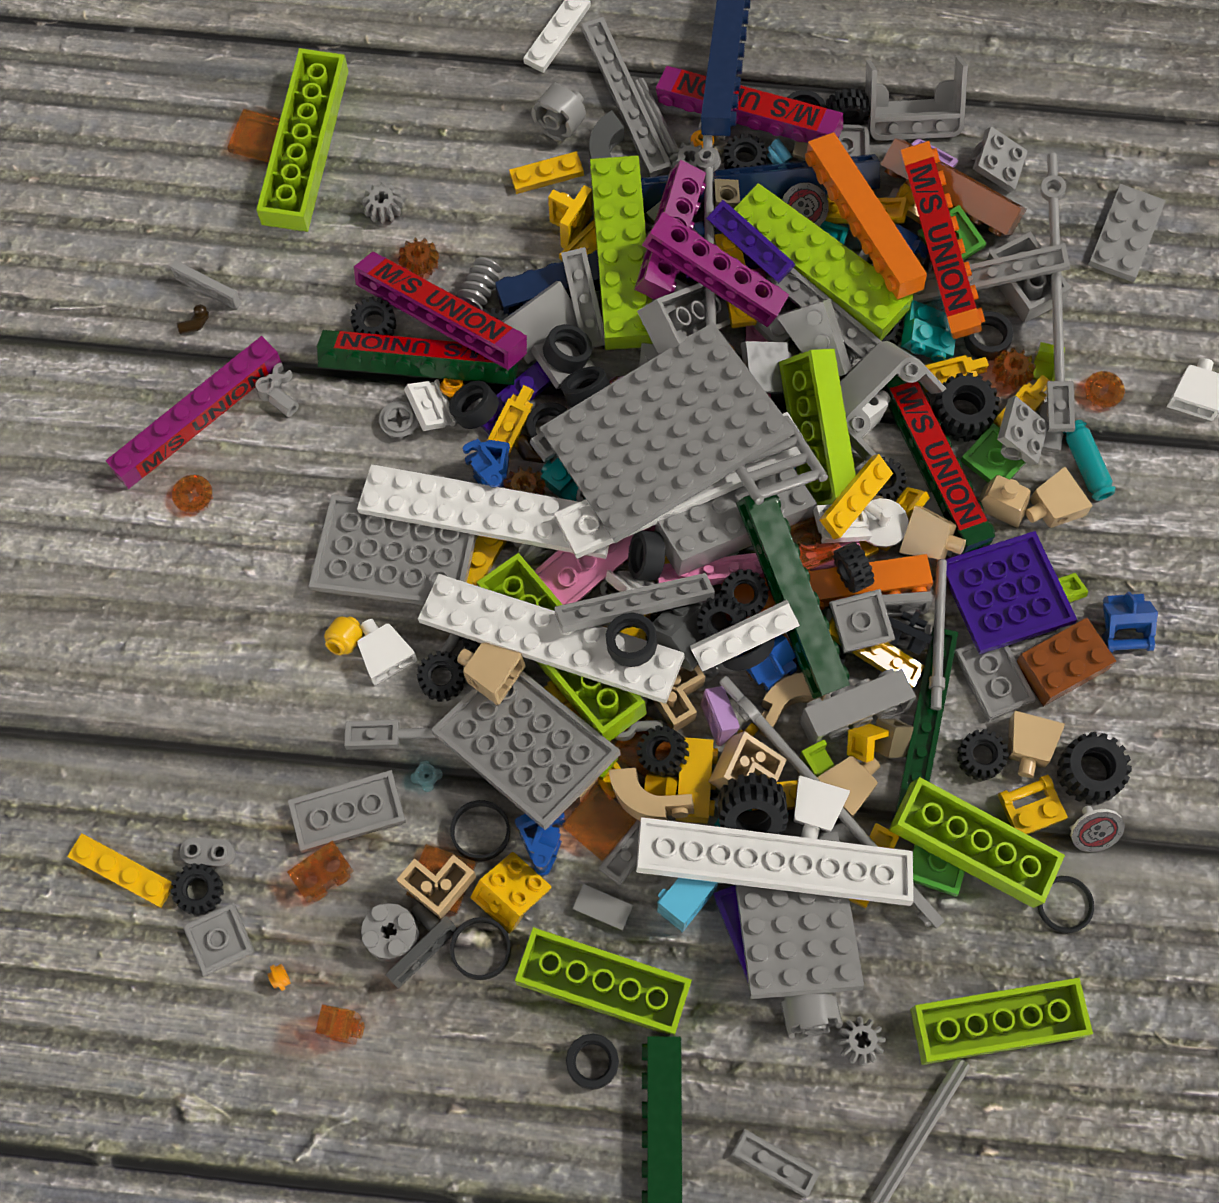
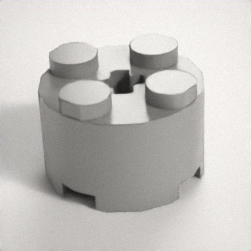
M555 82L532 107L531 115L535 123L539 121L545 128L543 131L545 135L552 139L563 141L564 138H569L585 119L586 111L582 103L584 98L579 92H572Z
M386 903L373 907L362 923L361 935L363 944L375 958L382 962L396 963L400 961L419 941L420 933L415 919L407 909L398 904ZM393 928L397 932L396 935H390L389 939H386V930Z
M835 992L785 996V1000L781 1002L789 1038H795V1033H802L803 1038L829 1033L830 1026L836 1025V1028L843 1026Z

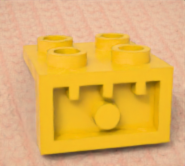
M511 852L479 880L470 898L510 934L518 926L524 914L550 891L551 885L516 853Z

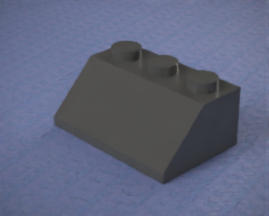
M706 601L667 609L653 622L656 628L657 644L683 652L685 657L681 667L689 671H693L698 665L690 646L703 640V633L700 634L698 631L697 619L703 602L706 603ZM717 612L711 617L712 623L718 628H726L730 625L722 612Z

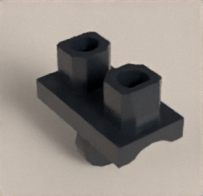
M916 609L914 615L906 611L903 612L901 618L910 622L909 625L889 617L895 640L891 641V643L897 645L902 632L912 636L907 650L917 655H920L927 643L930 644L933 636L914 628L917 625L925 629L928 621L919 618L921 610Z

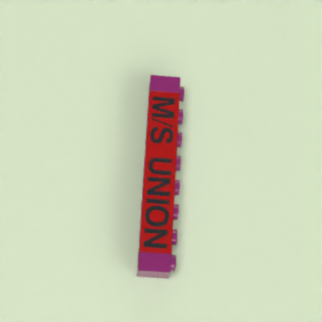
M666 66L656 86L658 102L665 106H674L687 112L701 114L706 76ZM742 85L740 92L736 91V94H739L738 109H734V111H737L736 124L747 126L750 129L761 130L775 136H783L796 142L806 143L833 132L839 138L843 129L842 112Z
M373 251L354 266L355 285L376 297L382 298L383 301L386 300L392 306L503 368L509 370L527 354V335L390 261L386 257Z
M260 336L105 460L112 472L130 489L256 387L258 379L272 374L274 366L282 363L278 352L263 336Z

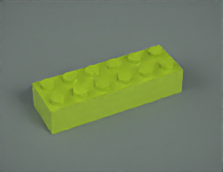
M816 349L779 361L787 412L828 476L824 482H820L818 479L804 485L817 505H831L856 474L835 349ZM808 463L796 467L798 475L812 471Z
M921 777L910 783L889 828V831L1032 908L1045 903L1065 857L1059 851Z
M534 927L532 928L515 978V983L518 986L668 1036H675L692 979Z
M1080 978L914 1005L910 1009L922 1065L1074 1040L1093 1034Z

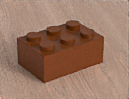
M1088 618L1079 621L1025 651L1017 659L1024 677L1043 707L1108 671L1116 662V659Z

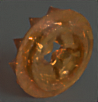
M1099 371L1092 374L1087 379L1084 387L1086 399H1089L1093 406L1098 405L1103 409L1107 407L1114 408L1121 402L1125 394L1124 384L1121 379L1107 371ZM1108 384L1107 393L1100 396V390Z
M188 475L181 478L174 485L172 500L179 510L185 511L188 514L190 512L199 513L201 509L208 508L210 500L213 499V489L204 477ZM196 488L197 494L201 496L194 497L190 502L189 496L185 494H191Z

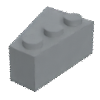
M830 298L784 312L777 316L802 353L816 349H835L839 376L847 374L852 369Z

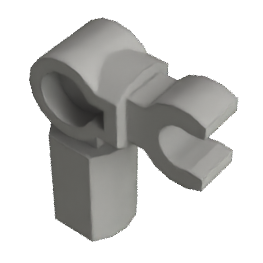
M278 363L274 366L273 373L258 379L255 386L260 399L269 400L279 411L287 417H291L298 410L299 404L279 388L282 383L289 382L293 375L290 370L285 374H279L283 371V365Z

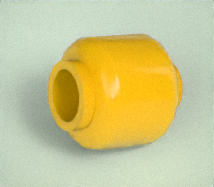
M350 616L335 618L324 634L326 647L336 655L352 653L358 645L357 641L363 637L360 623Z

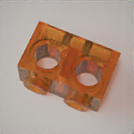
M333 840L287 871L308 903L312 900L317 902L328 894V889L335 884L337 886L344 884L351 878L350 874L354 872ZM332 860L340 861V866L336 871H327L329 862ZM309 876H316L317 883L315 886L306 888L304 886L305 880Z
M322 1004L315 1033L323 1039L356 1045L357 1038L362 1039L365 1022H361L362 1016L356 1011Z

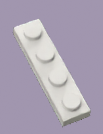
M564 0L524 56V64L544 73L591 7V1Z
M785 600L690 647L703 672L800 625L788 601Z

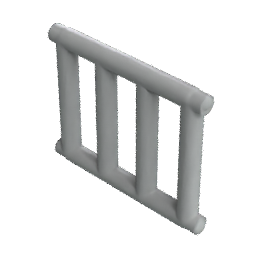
M787 415L784 417L793 427L795 434L748 463L793 447H797L801 454L748 472L744 465L735 470L757 505L762 504L765 498L818 479L820 482H824L828 478L824 468ZM808 463L812 470L758 489L755 484L757 480Z

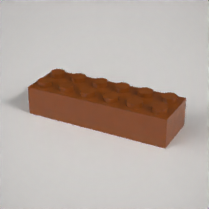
M895 138L880 165L886 167L884 172L892 177L900 179L904 177L907 179L905 184L910 186L901 150L914 145L905 140ZM941 160L936 163L937 170H943L946 185L942 186L944 194L949 193L953 207L949 209L960 205L962 210L969 214L968 218L978 225H984V223L989 225L990 228L988 230L999 237L1013 234L1027 208Z

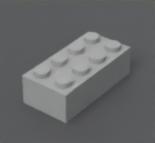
M698 283L660 297L637 311L659 355L671 347L679 346L686 338L706 327L705 286ZM715 294L716 327L721 332L731 326L726 300Z
M888 669L880 673L879 678L875 680H861L854 685L855 688L848 691L845 688L833 692L830 695L831 697L822 701L821 698L807 703L800 724L810 746L824 739L827 744L847 737L849 729L867 724L875 725L877 719H890L907 712L916 696L903 669L897 671Z

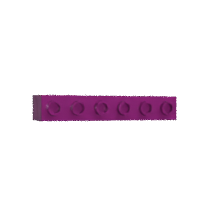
M680 160L669 173L655 223L662 212H665L692 230L694 227V222H692L693 216H695L700 207L698 199L706 186L703 183L706 172ZM646 249L634 290L654 300L671 294L676 288L677 282L674 280L680 270Z
M662 212L642 246L766 327L778 316L789 296L779 286L772 284L758 272L751 270L738 259L731 257L717 245L710 243L698 235L697 232L690 230L678 222L676 218L669 216L665 212Z

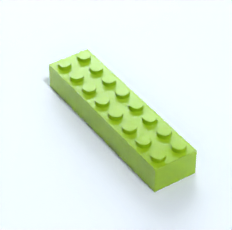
M302 48L298 50L256 209L261 225L309 231L349 72L344 54Z
M639 155L590 159L605 350L641 348L642 343L653 344L637 312L651 303L652 298L634 290L647 249L642 246L646 239Z
M759 183L734 208L736 212L795 263L793 267L881 341L909 311L914 295L910 294L896 299L893 292L887 289L885 280L880 273L876 272L874 266Z
M519 553L477 581L478 587L555 611L556 606L563 605ZM535 661L582 719L608 741L614 739L647 714L645 701L640 695Z

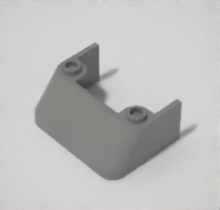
M955 56L954 79L941 81L935 88L934 99L889 101L887 88L883 84L877 83L876 67L871 60H866L865 93L869 99L870 117H868V125L872 137L883 141L894 140L895 138L903 140L944 138L959 135L964 128L968 65L961 56Z
M889 341L876 344L840 380L850 444L864 461H868L873 455L877 454L862 439L870 429L871 424L869 416L862 408L896 374L907 383L919 381L930 394L940 393L946 389L918 358Z

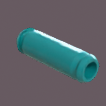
M1076 420L1074 432H1063L1066 435V442L1088 491L1093 494L1092 498L1096 501L1107 499L1115 493L1116 487L1112 486L1113 480L1090 430L1085 427L1087 423L1083 420Z

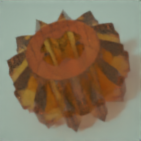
M415 237L412 243L405 241V247H400L398 262L401 267L422 278L425 273L432 276V269H438L439 252H437L433 242L428 243L426 238L420 242Z
M1015 347L1011 348L1010 352L1004 349L1000 356L995 358L992 374L996 375L995 382H1003V389L1011 385L1014 391L1018 386L1022 388L1024 384L1027 385L1028 382L1032 381L1036 364L1031 363L1032 356H1024V349L1020 353L1016 351Z
M519 466L518 473L510 471L509 478L503 481L505 489L544 496L545 490L543 488L546 485L545 480L540 479L541 473L539 471L532 473L533 471L530 466L526 471H523L522 467ZM523 486H528V488L525 487L526 490L520 489V487L523 489Z

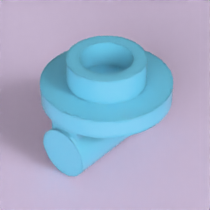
M779 138L767 147L769 150L767 156L773 164L787 163L793 158Z

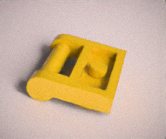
M1048 774L1039 777L1038 781L1010 792L1005 790L998 793L1000 803L1010 825L1027 835L1065 821L1068 818L1054 789L1053 781ZM1042 790L1046 795V798L1017 809L1014 808L1013 802Z

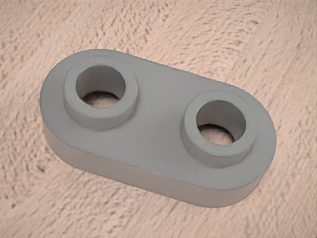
M192 837L185 840L180 848L181 858L189 865L193 863L200 865L201 863L207 867L225 868L233 863L236 856L235 848L232 844L223 839ZM196 846L198 848L196 854L190 855V848ZM223 848L224 854L221 857H217L216 851Z

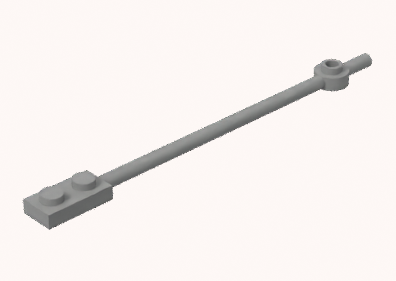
M703 135V149L697 153L695 160L698 169L706 172L704 183L706 184L704 189L705 239L715 244L714 226L706 218L714 210L713 172L720 167L721 159L718 151L713 148V135ZM705 287L706 326L712 322L716 326V296L714 292Z
M1049 153L1047 155L1048 177L1042 181L1040 193L1045 200L1049 201L1050 246L1060 244L1059 200L1065 194L1066 183L1062 177L1058 176L1057 154ZM1049 189H1055L1057 192L1051 193ZM1060 271L1051 273L1055 381L1047 382L1048 432H1074L1073 381H1065Z
M725 676L719 683L738 704L739 708L736 709L738 714L746 722L751 719L801 776L820 781L766 721L752 702ZM842 808L838 818L862 845L878 847L850 814ZM913 885L912 904L920 911L917 915L927 928L932 925L937 929L945 920Z
M399 720L346 721L344 746L346 750L399 748V739L437 737L433 735L432 728L400 729ZM663 720L637 721L627 731L616 736L615 739L627 741L633 738L636 732L647 731L650 728L656 730L655 726L657 725L663 727Z

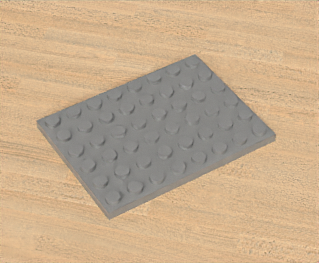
M713 322L686 338L679 346L669 348L539 427L615 544L795 434L793 427Z

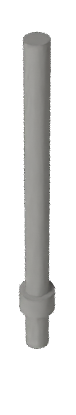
M944 559L936 561L932 676L929 677L931 709L933 710L942 709V690L945 689L943 655L947 561Z

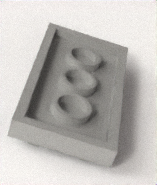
M1120 184L1088 266L1134 283L1166 200Z
M392 770L288 800L301 853L406 823Z

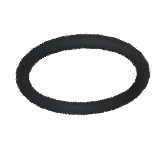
M1057 876L1053 884L1061 881L1071 882L1084 891L1089 903L1087 916L1080 924L1074 927H1061L1053 923L1046 916L1043 904L1037 906L1039 915L1050 928L1062 933L1078 932L1085 928L1093 917V896L1088 887L1078 879L1070 876Z

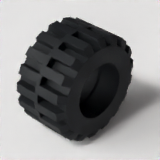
M968 372L966 376H963V373H958L955 378L951 376L946 382H943L946 389L943 392L937 393L932 411L934 415L936 414L939 417L941 429L945 431V436L949 437L952 435L955 441L963 438L964 442H969L972 437L975 441L990 428L999 411L1000 398L996 397L997 390L990 387L992 383L989 380L985 382L982 380L983 376L973 377V373ZM958 400L969 401L977 408L978 413L972 415L961 413L956 409L953 402Z
M1090 732L1087 736L1082 734L1077 739H1074L1062 752V757L1058 760L1057 764L1060 766L1057 770V776H1062L1063 779L1059 783L1061 787L1067 786L1068 790L1066 793L1069 796L1073 793L1076 795L1075 800L1078 802L1085 799L1086 804L1092 805L1095 801L1097 804H1101L1106 800L1112 799L1125 787L1124 785L1130 779L1128 774L1132 772V766L1127 765L1131 759L1129 755H1124L1123 753L1126 748L1123 745L1119 747L1116 744L1118 741L1116 738L1113 737L1109 740L1107 739L1108 734L1101 733L1100 736H1097V732ZM1091 756L1100 760L1106 768V780L1096 781L1089 778L1082 769V757Z
M749 773L748 776L741 774L738 775V779L731 778L728 780V785H723L721 793L718 795L720 827L781 835V831H785L786 823L788 822L786 794L783 791L782 785L777 784L776 779L772 777L767 779V775L760 774V776H757L755 773Z

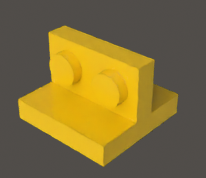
M583 185L575 199H572L564 192L560 193L554 189L548 196L549 219L551 223L560 227L561 247L564 249L582 232L593 215L592 189Z

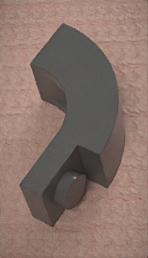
M612 110L602 116L592 130L589 140V159L612 157L610 154L612 149L624 141V126Z

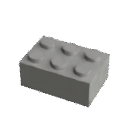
M1030 231L989 252L987 260L1042 247ZM1051 274L998 285V288L1023 323L1052 309ZM1061 275L1062 303H1064L1071 287Z

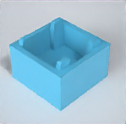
M678 878L668 891L662 889L658 894L660 899L657 901V912L683 933L713 893H715L718 882Z

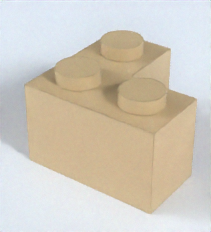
M698 665L693 671L680 667L666 704L652 700L668 726L675 731L696 720L697 711L687 695L704 686L705 675Z
M744 731L728 739L709 783L721 790L723 785H728V780L731 778L738 779V775L744 774V776H748L749 773H755L757 776L765 774L767 779L772 777L777 782L787 759Z
M453 854L436 876L414 858L397 878V882L438 918L442 919L476 879V874Z

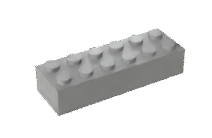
M794 468L757 480L755 484L758 489L798 476ZM805 485L777 494L781 501L780 509L784 518L788 520L791 529L812 520L814 515L813 509L817 503ZM745 486L657 522L654 532H659L662 535L665 544V555L678 576L752 546L736 505L739 500L749 495Z

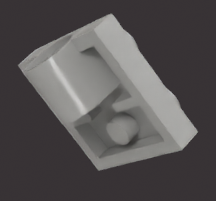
M993 127L985 130L982 141L977 144L971 154V160L975 162L973 170L1010 193L1016 189L1028 151Z
M1017 396L1008 398L997 440L1002 443L1001 454L1005 458L1010 460L1022 459L1029 466H1033L1039 463L1048 422Z

